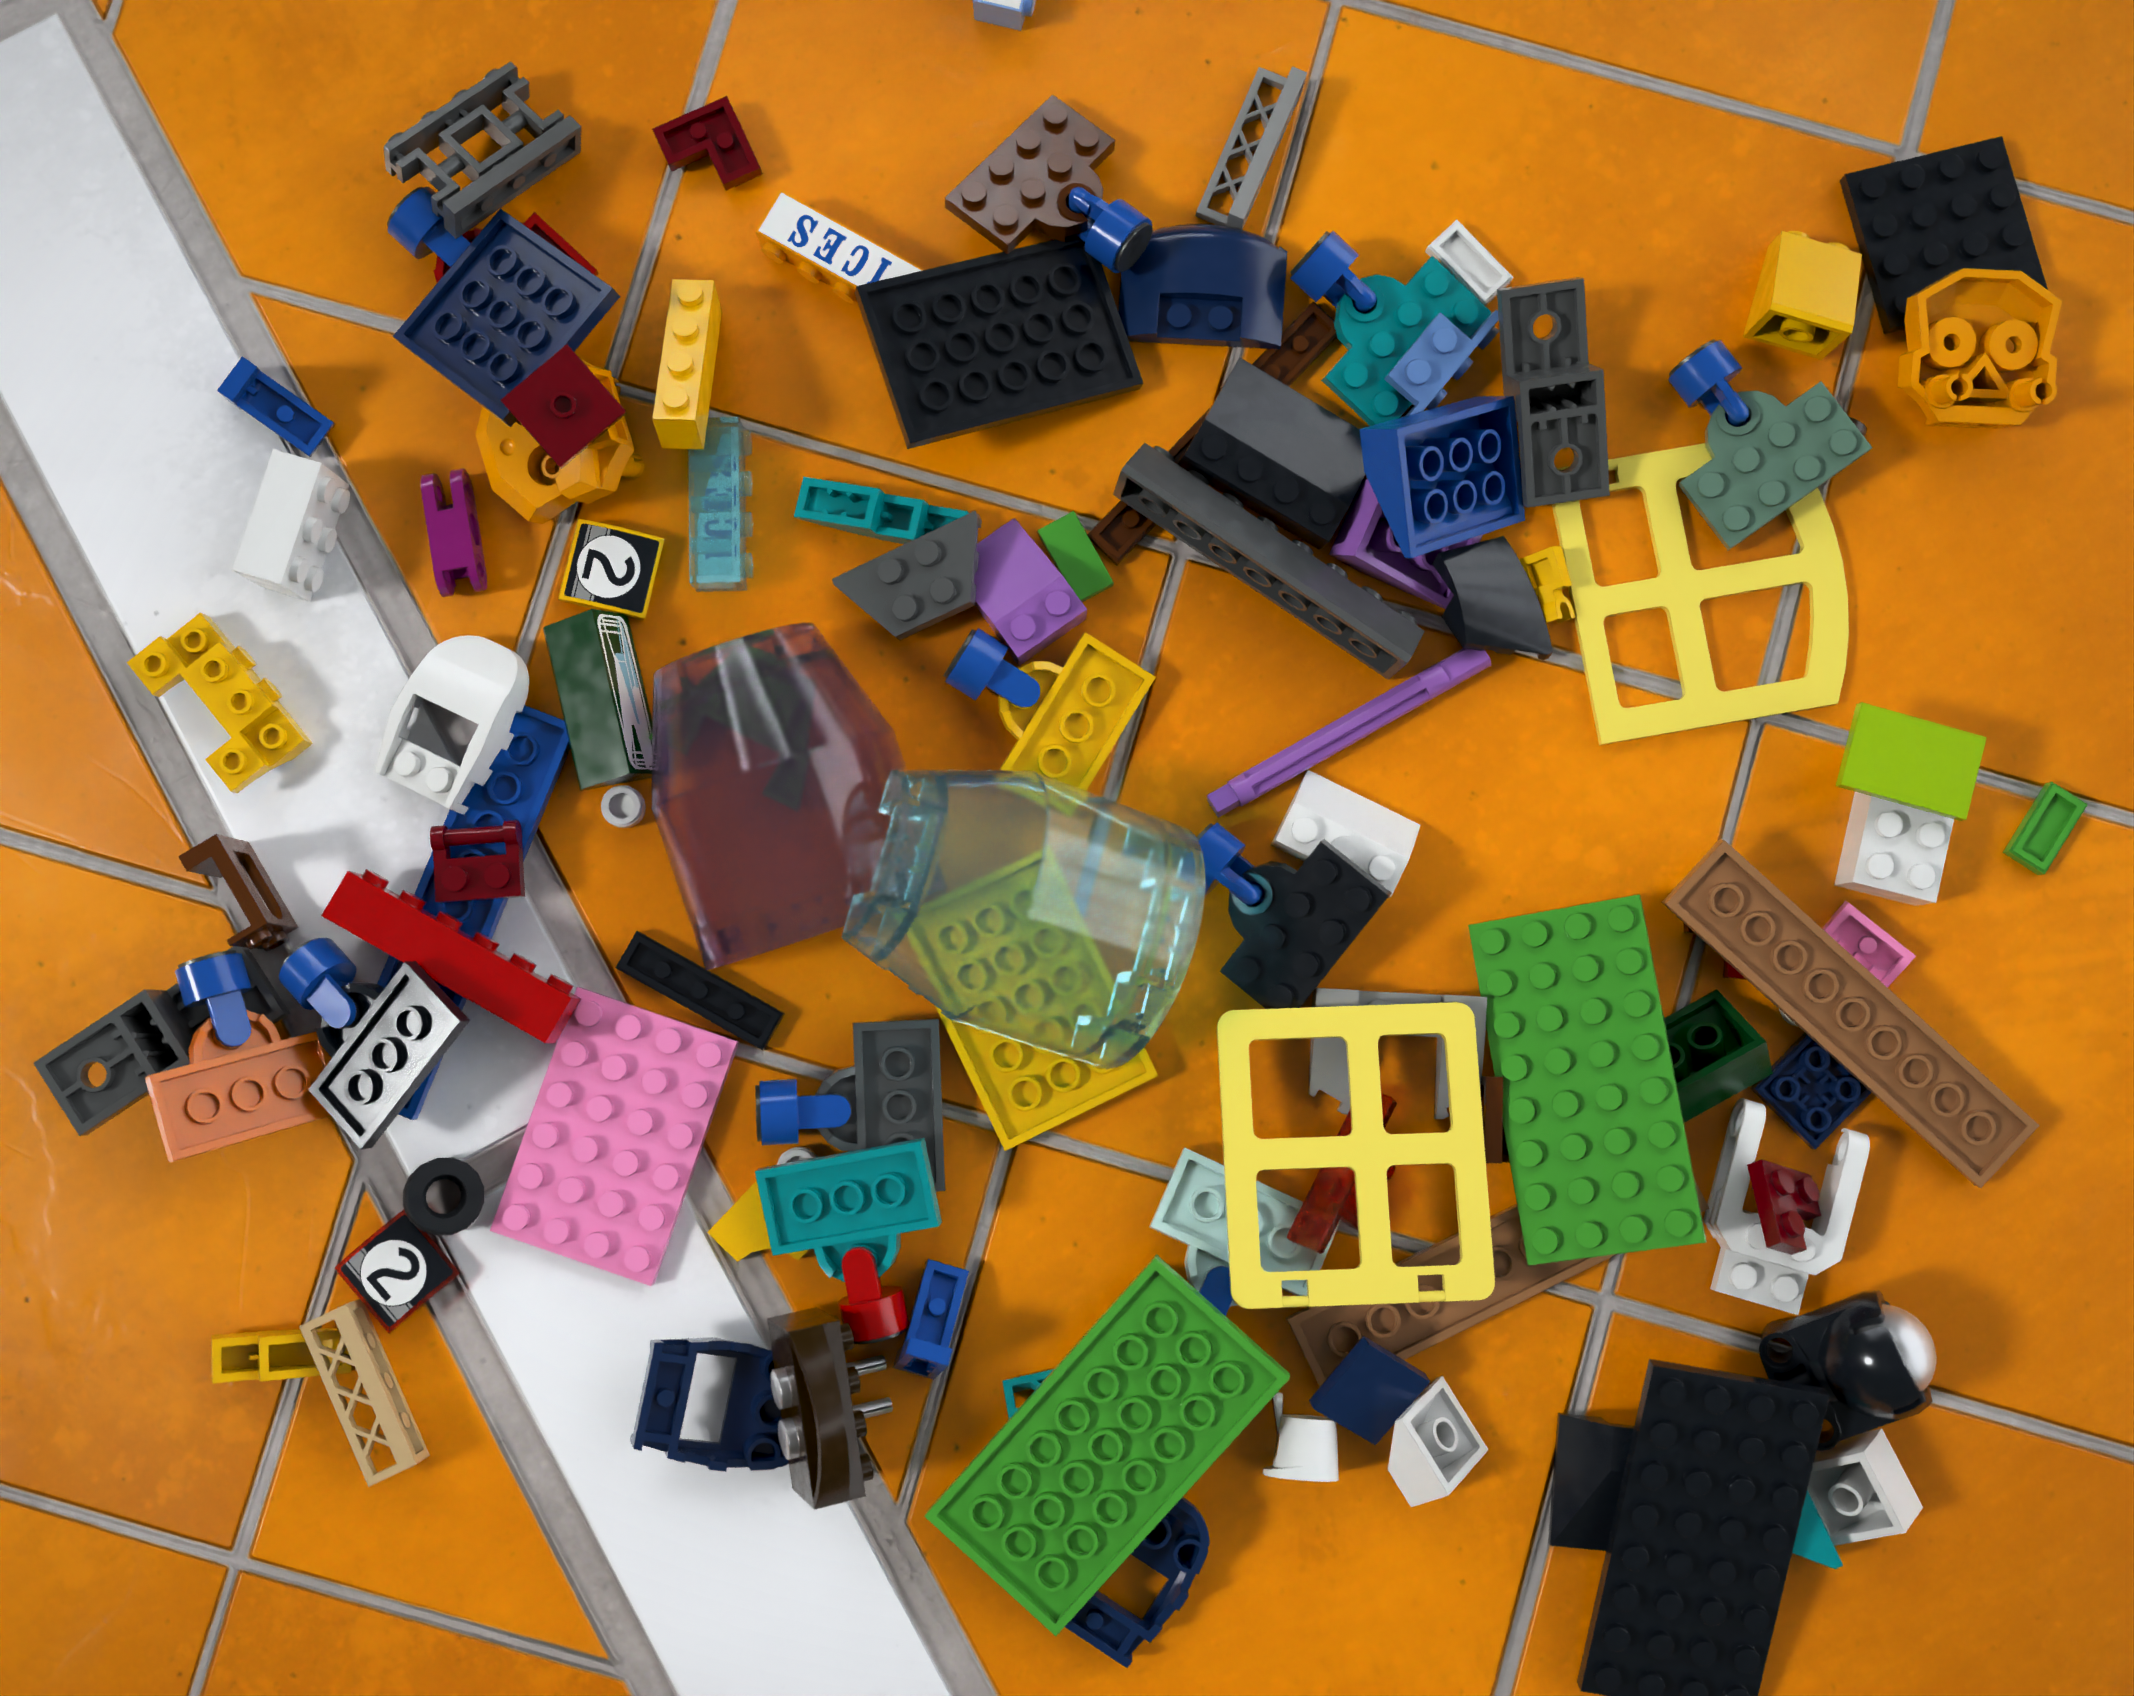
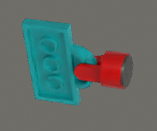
M925 1138L762 1167L756 1170L755 1175L772 1256L814 1249L818 1264L829 1278L834 1277L845 1282L848 1296L840 1299L838 1304L842 1323H849L854 1344L880 1342L905 1332L909 1326V1319L902 1287L896 1285L882 1286L880 1276L891 1267L897 1258L901 1248V1233L939 1227L942 1223Z

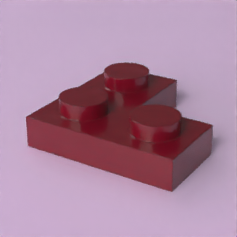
M727 96L652 129L671 171L709 155L725 191L763 175Z
M1762 1159L1748 1164L1747 1167L1766 1247L1790 1255L1807 1250L1803 1235L1805 1232L1803 1220L1808 1221L1822 1216L1818 1203L1820 1194L1816 1183L1812 1179V1175Z

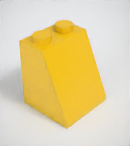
M1781 231L1768 246L1743 337L1822 360L1852 334L1862 254L1850 251L1846 245L1831 242L1826 244L1812 240L1807 234L1800 231Z

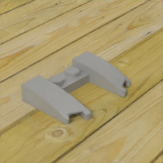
M1316 988L1313 991L1312 1007L1449 1002L1466 1004L1471 1008L1475 1016L1481 1087L1487 997ZM1438 1034L1403 1035L1437 1037L1434 1119L1449 1117L1446 1109L1449 1107L1444 1039ZM1341 1038L1311 1039L1308 1094L1315 1097L1318 1090H1321L1341 1102L1337 1111L1342 1114L1351 1115L1345 1041Z

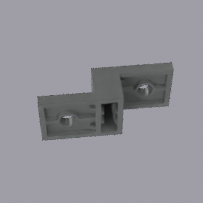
M1575 277L1497 289L1504 396H1514L1516 421L1518 422L1523 505L1528 508L1609 496L1604 370L1588 363L1584 278ZM1548 314L1553 322L1552 330L1546 337L1537 338L1533 332V324L1539 316ZM1562 448H1571L1574 453L1572 464L1564 470H1557L1554 464L1555 455Z
M236 946L228 949L236 950L237 953H242L252 986L250 991L242 994L246 1010L257 1014L263 1013L273 1024L289 1015L290 1012L250 950L245 947ZM178 983L168 990L144 989L33 1064L78 1135H88L149 1095L145 1081L146 1076L190 1064L189 1046L193 1035L210 1018L207 1004L185 1007ZM96 1062L101 1063L106 1069V1079L98 1087L92 1085L88 1078L89 1069Z

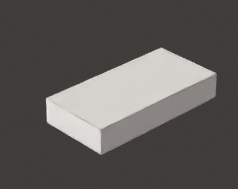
M1458 220L1453 222L1428 245L1425 251L1430 257H1435L1485 306L1497 296V289L1506 288L1514 278Z

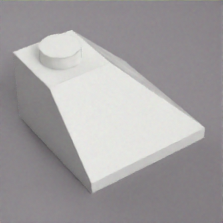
M1443 1376L1437 1377L1395 1421L1388 1471L1410 1507L1449 1496L1489 1450Z

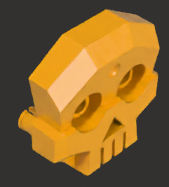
M1968 268L1952 272L1908 297L1904 319L1908 352L1899 356L1898 388L1903 389L1919 404L1927 417L1925 426L1994 429L2022 425L2038 405L2052 402L2057 394L2056 373L2058 358L2050 354L2062 300L2022 271ZM1946 336L1950 337L1953 342L1951 350L1946 349L1944 346V338ZM2008 339L2014 344L2012 353L2008 352L2005 346Z
M582 360L621 405L618 397L621 388L615 385L619 381L612 376L611 371ZM482 406L476 439L491 488L529 522L544 524L577 501L588 504L616 492L621 476L633 480L640 477L644 471V463L635 462L643 459L639 454L633 453L635 448L625 416L565 467L559 468L556 473V463L518 420L512 427H509Z

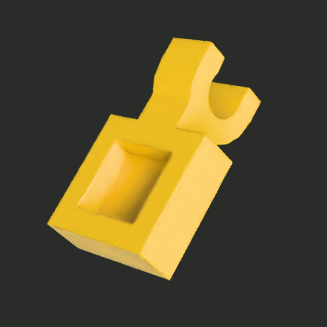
M1552 546L1519 559L1537 598H1540L1546 624L1554 621L1562 623L1575 618V613L1569 599L1562 594V590L1571 587L1572 584L1561 546Z

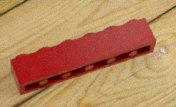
M368 869L363 874L347 871L322 913V917L403 963L406 961H416L436 982L543 1043H556L581 998L570 993L574 987L572 984L553 974L547 980L533 972L537 966L535 963L516 953H513L512 957L509 958L496 951L500 945L498 942L479 932H476L474 937L460 930L463 923L445 912L439 911L437 916L423 909L426 902L405 890H402L400 895L386 888L389 881Z

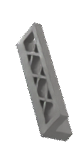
M1292 66L1286 78L1264 68H1258L1198 206L1196 217L1215 225L1243 230L1301 96L1307 72ZM1262 82L1282 90L1277 102L1264 108L1257 94ZM1254 103L1256 111L1249 113ZM1260 119L1265 129L1261 139L1248 144L1242 128L1244 124ZM1238 140L1241 147L1234 149V146ZM1245 155L1249 164L1246 174L1232 180L1226 167L1228 161ZM1221 176H1223L1225 183L1218 186ZM1229 191L1233 200L1228 216L1208 208L1213 196Z

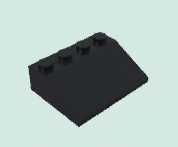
M1242 358L1238 359L1178 463L1186 471L1192 469L1201 473L1207 478L1209 485L1223 493L1235 496L1246 507L1318 550L1331 540L1365 476L1360 429Z

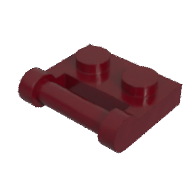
M519 820L504 821L503 825L459 829H448L446 825L431 827L430 843L433 850L435 902L451 903L525 897L522 830ZM504 842L506 846V854L451 858L450 846Z

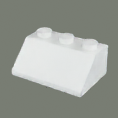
M1307 770L1271 845L1305 862L1320 841L1325 839L1393 894L1410 859L1421 825Z

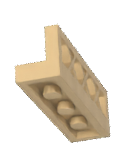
M362 1298L300 1325V1330L368 1487L406 1470L430 1456ZM335 1320L341 1334L337 1349L334 1350L323 1346L315 1328ZM346 1348L349 1352V1355L344 1354ZM328 1357L333 1358L331 1364L329 1362ZM341 1361L355 1366L359 1377L354 1390L339 1385L335 1375ZM363 1387L367 1395L361 1393ZM345 1397L350 1398L349 1403H347ZM358 1401L372 1406L376 1418L371 1430L360 1427L355 1422L353 1413ZM380 1428L382 1429L384 1435L379 1434ZM362 1437H365V1438L368 1439L367 1442H366V1445H365L364 1440H363ZM378 1442L389 1446L396 1464L377 1472L370 1456L374 1443Z

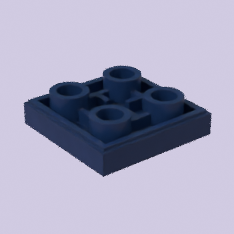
M1806 1033L1771 1066L1773 1074L1750 1087L1811 1149H1816L1871 1094L1862 1083Z
M1363 1336L1309 1399V1402L1317 1412L1376 1445L1394 1425L1399 1416L1427 1387L1430 1380L1423 1371Z

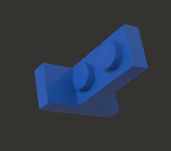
M243 356L217 390L226 400L251 415L309 457L313 455L335 425L334 422L264 374L256 365Z
M931 1259L925 1262L903 1345L897 1351L893 1368L934 1380L948 1367L953 1350L949 1348L969 1271Z

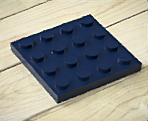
M500 209L393 337L509 427H512L517 419L504 406L501 399L566 344L575 351L620 296L610 285Z

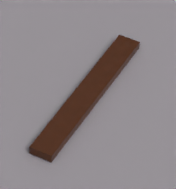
M1313 301L1282 333L1281 349H1266L1252 365L1290 387L1337 338L1334 320ZM1209 409L1168 451L1174 457V463L1177 465ZM1120 500L1087 535L1097 548L1113 563L1118 565L1157 524Z

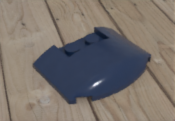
M1187 224L1152 231L1151 239L1139 259L1129 269L1121 272L1118 312L1128 341L1281 349L1287 251L1280 246L1278 248L1257 234L1222 225Z

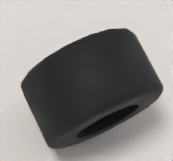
M453 1157L436 1158L420 1165L408 1177L403 1189V1208L409 1221L419 1230L436 1236L453 1235L468 1228L478 1218L484 1204V1185L479 1174L468 1163ZM447 1179L458 1186L461 1192V1199L453 1211L440 1214L434 1212L428 1206L426 1193L434 1182Z

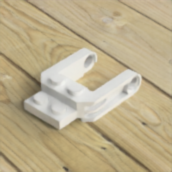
M1740 1098L1736 1102L1730 1116L1707 1203L1709 1209L1705 1211L1703 1219L1712 1237L1717 1240L1721 1247L1710 1289L1798 1315L1809 1274L1817 1275L1842 1260L1869 1155L1870 1140L1867 1134L1847 1128L1841 1130L1843 1134L1838 1141L1832 1165H1827L1818 1200L1822 1216L1814 1218L1811 1229L1805 1227L1803 1234L1807 1250L1790 1255L1766 1247L1759 1214L1743 1210L1750 1182L1747 1165L1755 1162L1766 1120V1107L1764 1104Z

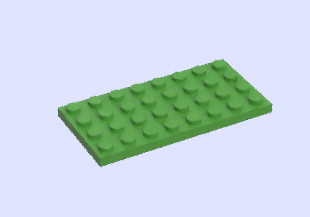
M1640 894L1468 925L1480 995L1487 997L1486 1029L1495 1077H1503V1127L1527 1264L1536 1265L1706 1243Z
M1156 1254L927 1510L924 1517L1052 1634L1057 1636L1290 1379V1373Z

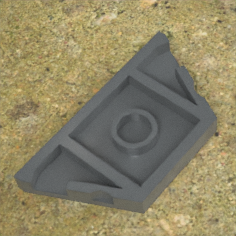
M973 511L833 578L832 582L899 640L905 639L975 606L976 584L974 576L978 570L979 553L976 549L978 528H981L982 524L980 515Z

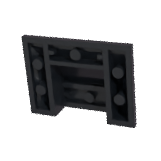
M1558 1413L1548 1544L1550 1546L1606 1551L1633 1434V1425L1612 1424L1601 1417Z

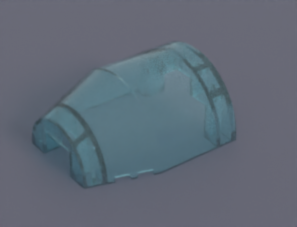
M890 770L878 812L892 816L871 890L853 896L841 938L883 970H889L908 984V988L911 991L925 997L941 1009V1013L950 1020L1103 1069L1119 1067L1136 1056L1156 1033L1173 1005L1187 973L1197 942L1204 907L1205 864L1201 846L1196 836L1183 826L1035 771Z

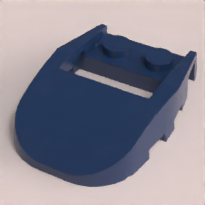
M716 1337L650 1341L649 1347L651 1349L635 1427L630 1438L633 1449L642 1451L644 1445L664 1451L668 1459L683 1463L688 1461L707 1466L708 1470L726 1472L727 1468L749 1467L751 1471L772 1470L789 1464L782 1452L778 1436V1422L782 1419L781 1409L777 1407L771 1389V1371L774 1369L771 1350ZM697 1353L736 1358L719 1442L680 1438Z
M1182 1497L1131 1553V1555L1168 1578L1142 1619L1097 1591L1069 1621L1065 1628L1127 1668L1133 1662L1132 1652L1144 1639L1151 1642L1162 1630V1625L1176 1609L1180 1610L1189 1596L1188 1590L1195 1575L1199 1574L1208 1554L1209 1532L1200 1511L1191 1502Z

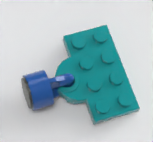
M1334 230L1331 233L1326 231L1290 271L1292 274L1290 279L1311 299L1317 302L1324 296L1336 308L1335 321L1333 322L1336 335L1348 350L1321 381L1369 426L1400 418L1412 403L1384 378L1439 313H1442L1470 338L1492 312L1433 256L1423 264L1406 285L1393 277L1382 275L1358 279L1348 267L1359 254Z

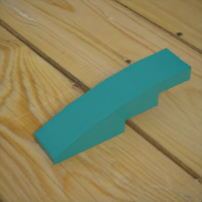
M803 477L794 517L850 533L906 544L969 514V512L928 505L921 499L885 494L878 488Z

